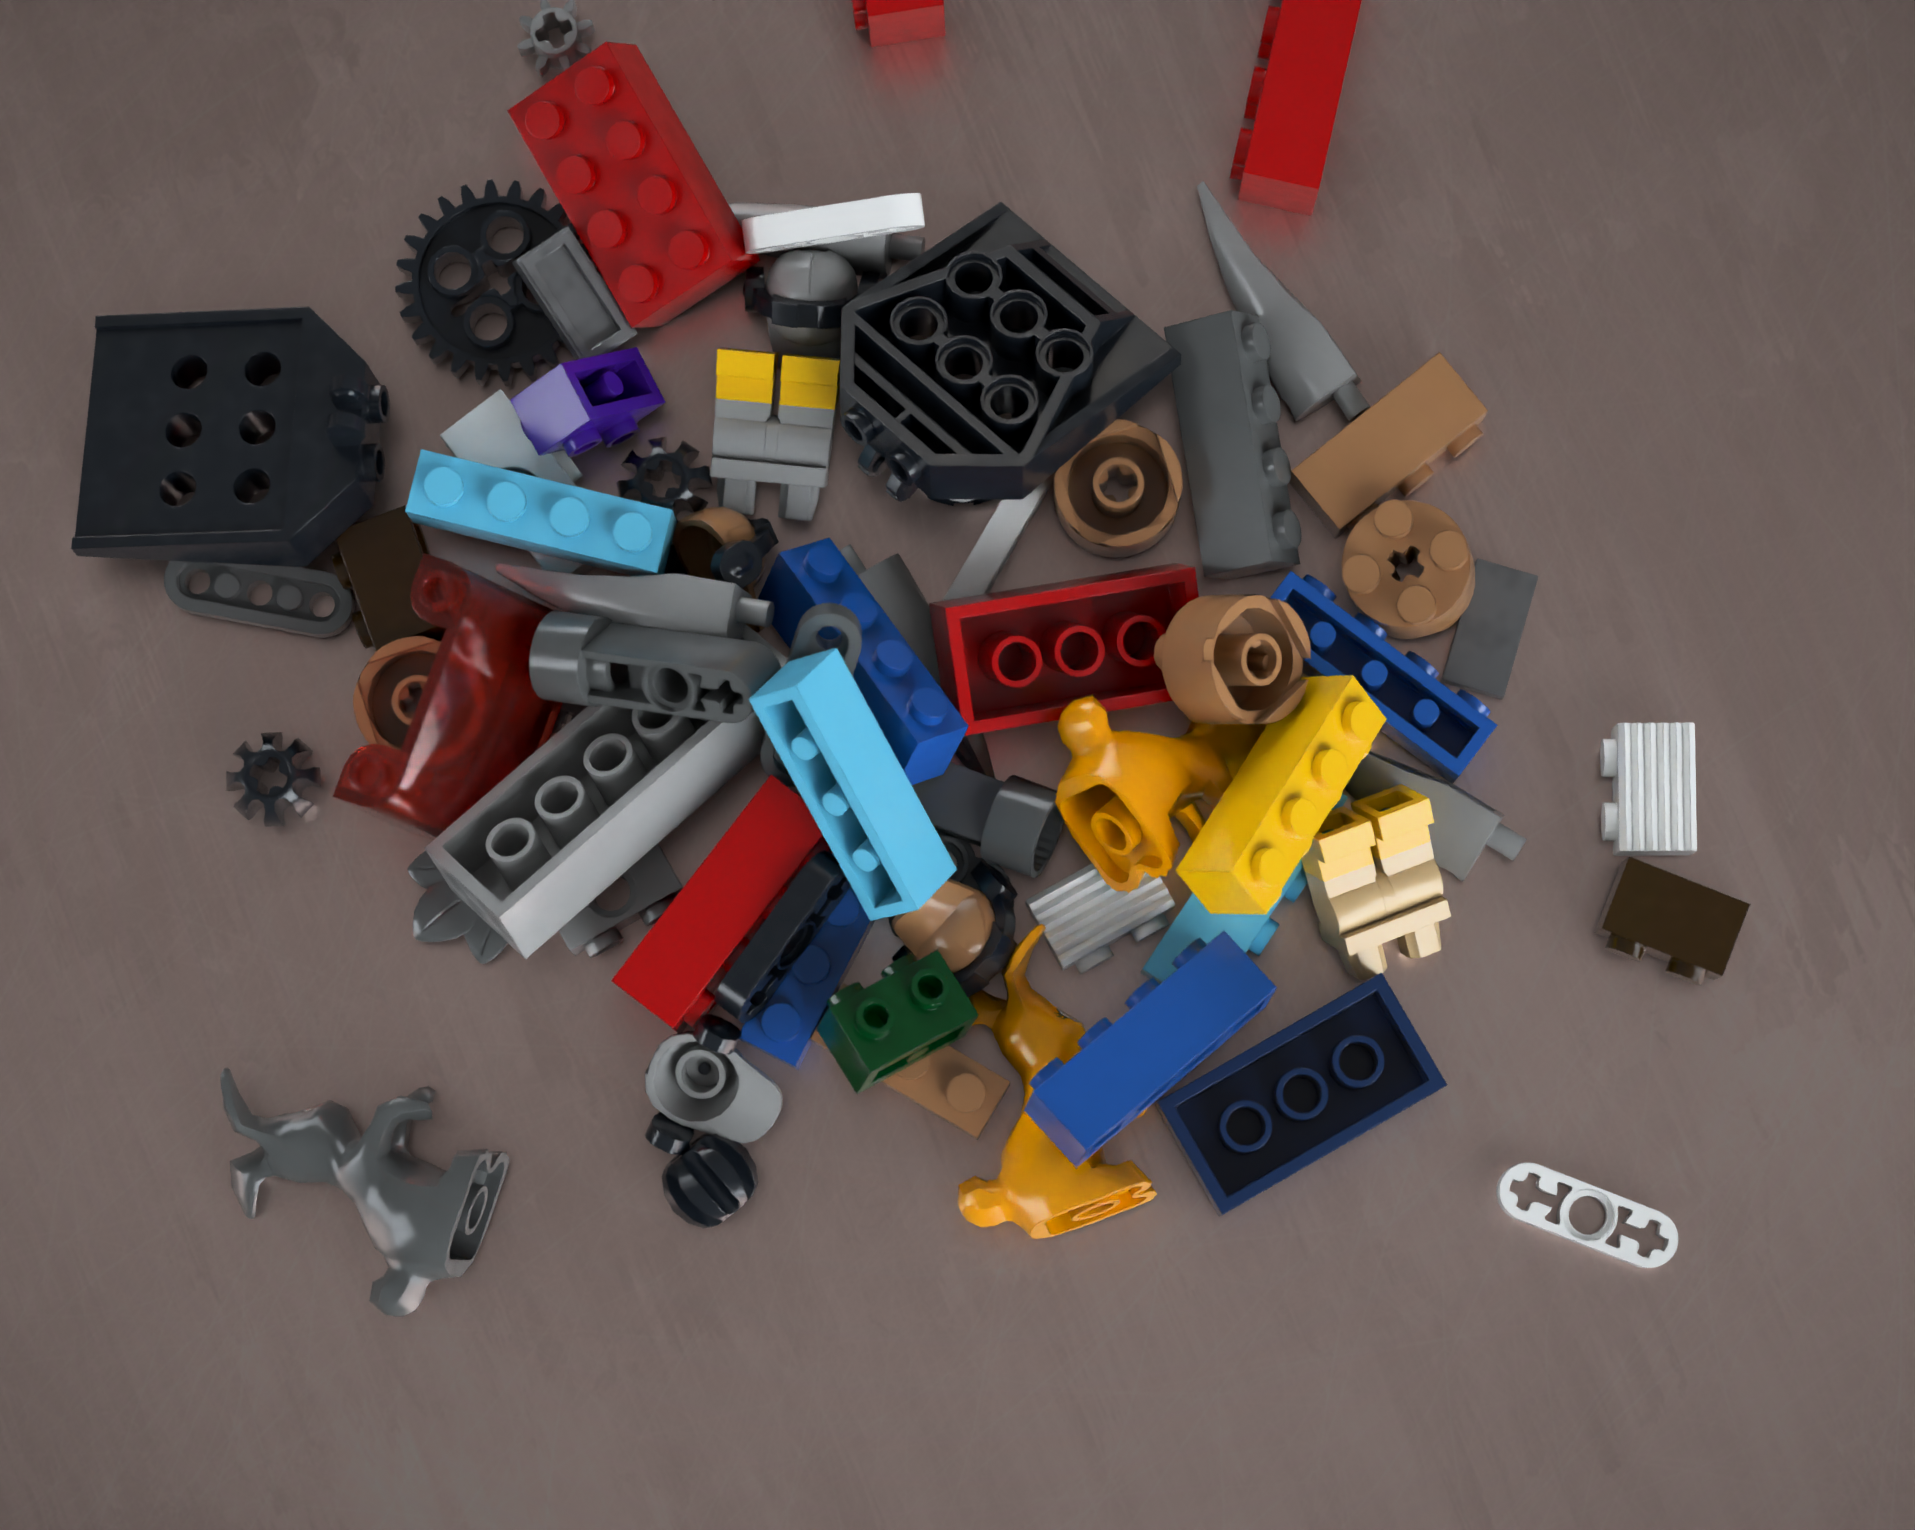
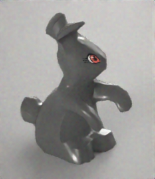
M225 1068L222 1070L220 1082L223 1105L234 1132L255 1140L260 1145L253 1152L230 1161L231 1186L243 1212L248 1218L254 1219L256 1216L259 1185L266 1177L277 1176L299 1183L327 1182L343 1190L356 1205L362 1223L375 1249L383 1254L387 1262L388 1269L385 1275L372 1283L369 1301L381 1312L390 1316H405L415 1312L424 1299L427 1285L431 1281L461 1277L473 1263L493 1214L508 1170L510 1158L507 1156V1152L489 1151L488 1149L458 1151L453 1158L450 1169L445 1171L431 1163L411 1156L408 1144L412 1123L414 1120L432 1119L429 1103L433 1102L435 1090L429 1086L422 1087L406 1097L399 1096L379 1105L370 1125L361 1137L349 1109L331 1100L298 1112L286 1113L271 1118L253 1115L240 1095L230 1069Z

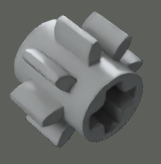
M541 0L540 6L542 11L534 19L528 16H521L519 19L522 28L530 33L531 38L521 41L517 45L521 56L528 57L537 53L536 70L541 77L548 72L550 67L565 71L579 57L583 58L592 52L589 46L583 43L581 39L595 32L592 20H582L576 23L577 7L574 0H569L563 9L551 7L547 0ZM560 28L561 33L564 35L565 45L561 48L553 49L549 41V30Z

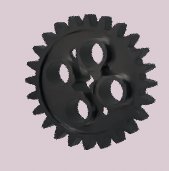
M491 179L486 182L484 197L476 199L467 185L461 186L463 204L455 207L449 200L441 196L438 198V202L444 216L437 221L421 213L418 218L427 234L424 238L406 235L404 239L407 246L416 253L415 259L405 258L397 260L396 265L399 271L411 276L412 281L395 286V292L398 297L414 300L415 302L400 312L401 317L405 323L423 322L411 337L417 346L432 340L436 341L429 354V358L435 365L445 360L449 355H452L451 372L456 378H459L465 373L469 365L475 366V377L479 385H485L491 370H498L505 387L511 386L514 369L520 367L523 368L531 381L537 380L535 362L543 359L549 366L555 368L559 365V361L554 350L560 345L567 350L569 349L540 305L532 303L526 298L528 287L512 262L567 226L577 241L580 237L572 223L566 226L562 225L567 214L560 203L549 211L545 210L547 195L544 189L539 188L533 193L529 201L523 200L520 182L514 180L507 196H499L498 190ZM504 227H516L524 233L521 245L510 253H500L491 248L493 235ZM580 244L588 258L591 260L592 258L584 244ZM453 262L468 264L471 267V276L464 286L457 289H448L439 284L440 273L446 265ZM498 272L503 278L508 277L507 280L511 289L507 293L500 295L495 288L490 289L488 277L492 273ZM476 297H480L461 316L455 317L452 315V309L457 305L465 304ZM488 313H498L507 318V326L504 333L494 340H482L475 335L474 331L477 321Z

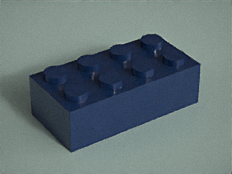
M1380 973L1159 1100L1155 1106L1218 1216H1222L1447 1086V1083L1384 975Z

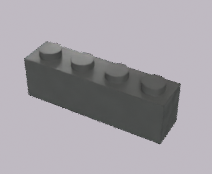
M1229 310L1164 327L1166 342L1181 354V365L1171 372L1204 577L1237 579L1300 564L1298 546L1301 543L1302 537L1301 527L1297 516L1291 510L1287 486L1291 479V466L1288 456L1280 444L1277 422L1281 416L1279 397L1270 383L1267 359L1270 356L1271 346L1268 333L1260 323L1259 316Z

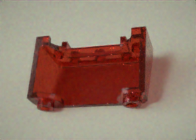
M424 553L412 583L410 594L412 607L420 618L436 627L445 629V633L402 748L397 750L385 745L369 744L357 749L345 763L332 797L394 827L434 840L549 740L563 702L541 699L533 689L529 672L530 650L536 629L542 619L548 613L555 610L453 562Z

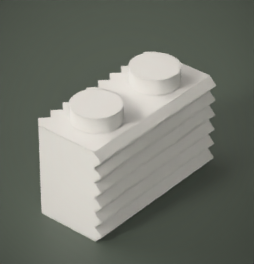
M1617 723L1611 730V739H1602L1600 747L1602 777H1612L1613 791L1612 802L1602 803L1601 832L1603 841H1613L1614 856L1692 855L1697 851L1695 723Z
M1093 864L1084 867L1030 897L1025 902L1036 924L1045 925L1046 929L1042 935L1062 971L1075 964L1080 974L1093 969L1113 957L1114 954L1108 945L1113 944L1131 933L1136 943L1169 926L1170 923L1165 914L1176 906L1160 876L1159 878L1151 877L1145 872L1138 889H1133L1130 892L1124 890L1115 891L1104 881Z

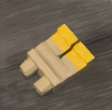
M1403 784L1350 803L1352 810L1344 806L1331 810L1314 836L1309 851L1301 858L1313 904L1320 920L1318 926L1321 938L1324 942L1338 949L1339 956L1347 973L1358 980H1366L1384 973L1388 967L1382 944L1395 938L1398 940L1400 953L1410 959L1423 958L1440 951L1439 921L1451 917L1448 900L1442 896V877L1434 859L1428 825L1434 823L1430 799ZM1389 807H1391L1390 809H1387V810H1384V811H1382V812H1379V811L1382 810L1383 808H1389ZM1334 829L1332 831L1322 834V832L1326 830Z

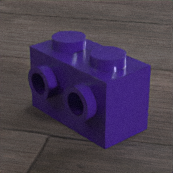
M637 347L560 363L510 399L521 421L522 430L532 442L538 455L541 456L565 450L568 457L584 453L601 441L604 442L606 448H611L629 440L640 432L637 422L666 403Z

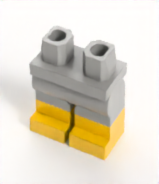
M726 347L718 348L710 477H718L717 496L719 507H726L741 514L753 515L757 481L781 484L778 517L811 521L819 500L820 488H825L828 485L829 464L840 388V358L784 354L782 356L779 411L778 415H773L778 352Z

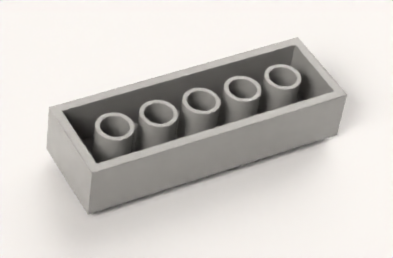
M745 624L741 640L753 641L766 646L775 654L782 668L786 664L787 658ZM609 705L587 706L424 849L450 889L522 957L527 959L761 753V741L765 729L755 711L741 722L726 723Z

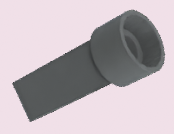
M558 610L548 613L538 625L533 637L529 658V672L533 689L544 700L590 707L609 705L726 723H738L745 720L754 711L748 699L781 669L775 654L766 646L757 642L616 623L607 617Z
M951 762L943 775L912 785L936 831L981 847L982 859L1032 878L1038 877L1048 864L1064 824V820L1055 804L1057 790L1016 775H1011L1003 782Z

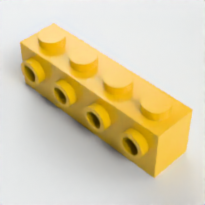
M1353 675L1301 677V680H1308L1301 701L1286 717L1275 723L1267 724L1175 870L1210 914L1267 915L1270 908L1280 898L1282 889L1298 862L1309 851L1314 836L1330 810L1341 799L1342 791L1359 763L1370 752L1372 742L1385 723L1386 717Z

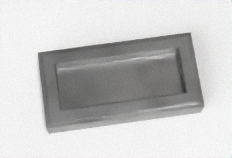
M568 226L512 262L575 360L609 353L638 334L635 328H631L611 291Z
M1477 558L1474 564V593L1467 609L1458 620L1441 682L1502 700L1510 678L1538 576Z

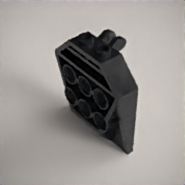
M999 202L841 308L840 421L846 433L856 443L865 446L858 459V467L870 477L882 474L888 467L892 474L886 483V492L899 502L910 499L918 488L930 499L1023 500L1181 365V354L1005 204ZM970 290H977L983 293L973 295L967 294L965 292ZM1019 328L1025 329L1028 332L1014 333L1009 330ZM917 335L928 337L924 340L910 339V337ZM1066 367L1071 368L1074 371L1064 373L1058 372L1054 369ZM967 374L972 375L973 378L963 380L957 379L954 376ZM1012 413L1017 414L1020 417L1014 419L1001 418L999 415Z
M309 306L96 316L95 328L97 331L75 537H72L71 549L77 556L290 567L308 566L374 505L375 482H381L385 473V457L383 448L379 443L380 423H387L389 419L390 400L388 390L385 385H380L367 363ZM280 373L279 376L275 379V381L268 385L261 386V384L264 382L266 378L273 374ZM206 376L200 385L188 389L193 381ZM274 431L269 440L256 444L260 436L266 432ZM200 434L196 442L190 446L182 447L188 438ZM269 489V492L263 499L250 504L255 494L261 490ZM195 492L190 501L184 505L177 506L178 501L183 496Z

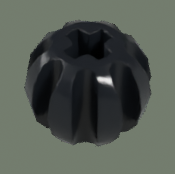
M666 437L650 439L648 442L652 448V453L649 457L641 458L632 449L621 464L622 467L636 473V475L632 479L619 480L617 482L619 497L640 500L642 503L671 509L676 520L680 511L688 510L694 513L705 509L708 504L706 500L693 493L696 489L710 488L712 486L710 467L705 465L698 468H689L690 464L698 457L700 451L685 441L681 442L680 447L675 452L667 453ZM665 472H672L679 488H668L665 497H658L653 484L650 483L651 480L661 481Z
M282 732L261 733L263 744L258 752H253L245 740L232 754L244 760V767L240 772L226 771V791L245 789V794L234 804V808L247 820L252 819L257 811L264 807L265 827L285 826L284 811L288 806H293L297 814L302 818L314 805V803L302 798V791L308 786L321 787L320 767L301 768V765L312 755L313 751L299 738L295 739L285 751H282ZM279 765V771L287 777V782L283 788L273 786L268 794V787L260 782L261 775L264 771L274 773Z
M706 1133L690 1143L683 1154L676 1155L666 1165L662 1175L664 1195L673 1212L688 1224L701 1228H710L721 1224L754 1195L758 1186L756 1165L748 1150L742 1144L717 1134Z

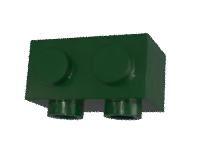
M938 950L917 960L913 953L905 955L891 963L881 972L883 979L864 989L860 982H855L841 989L827 1000L826 1003L829 1008L818 1025L817 1031L856 1094L965 1037L979 1014Z

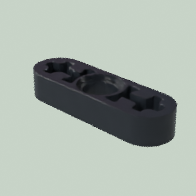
M824 850L814 855L805 864L721 981L715 994V1003L740 1022L750 1021L765 1007L791 971L793 965L809 946L848 891L850 883L835 856Z

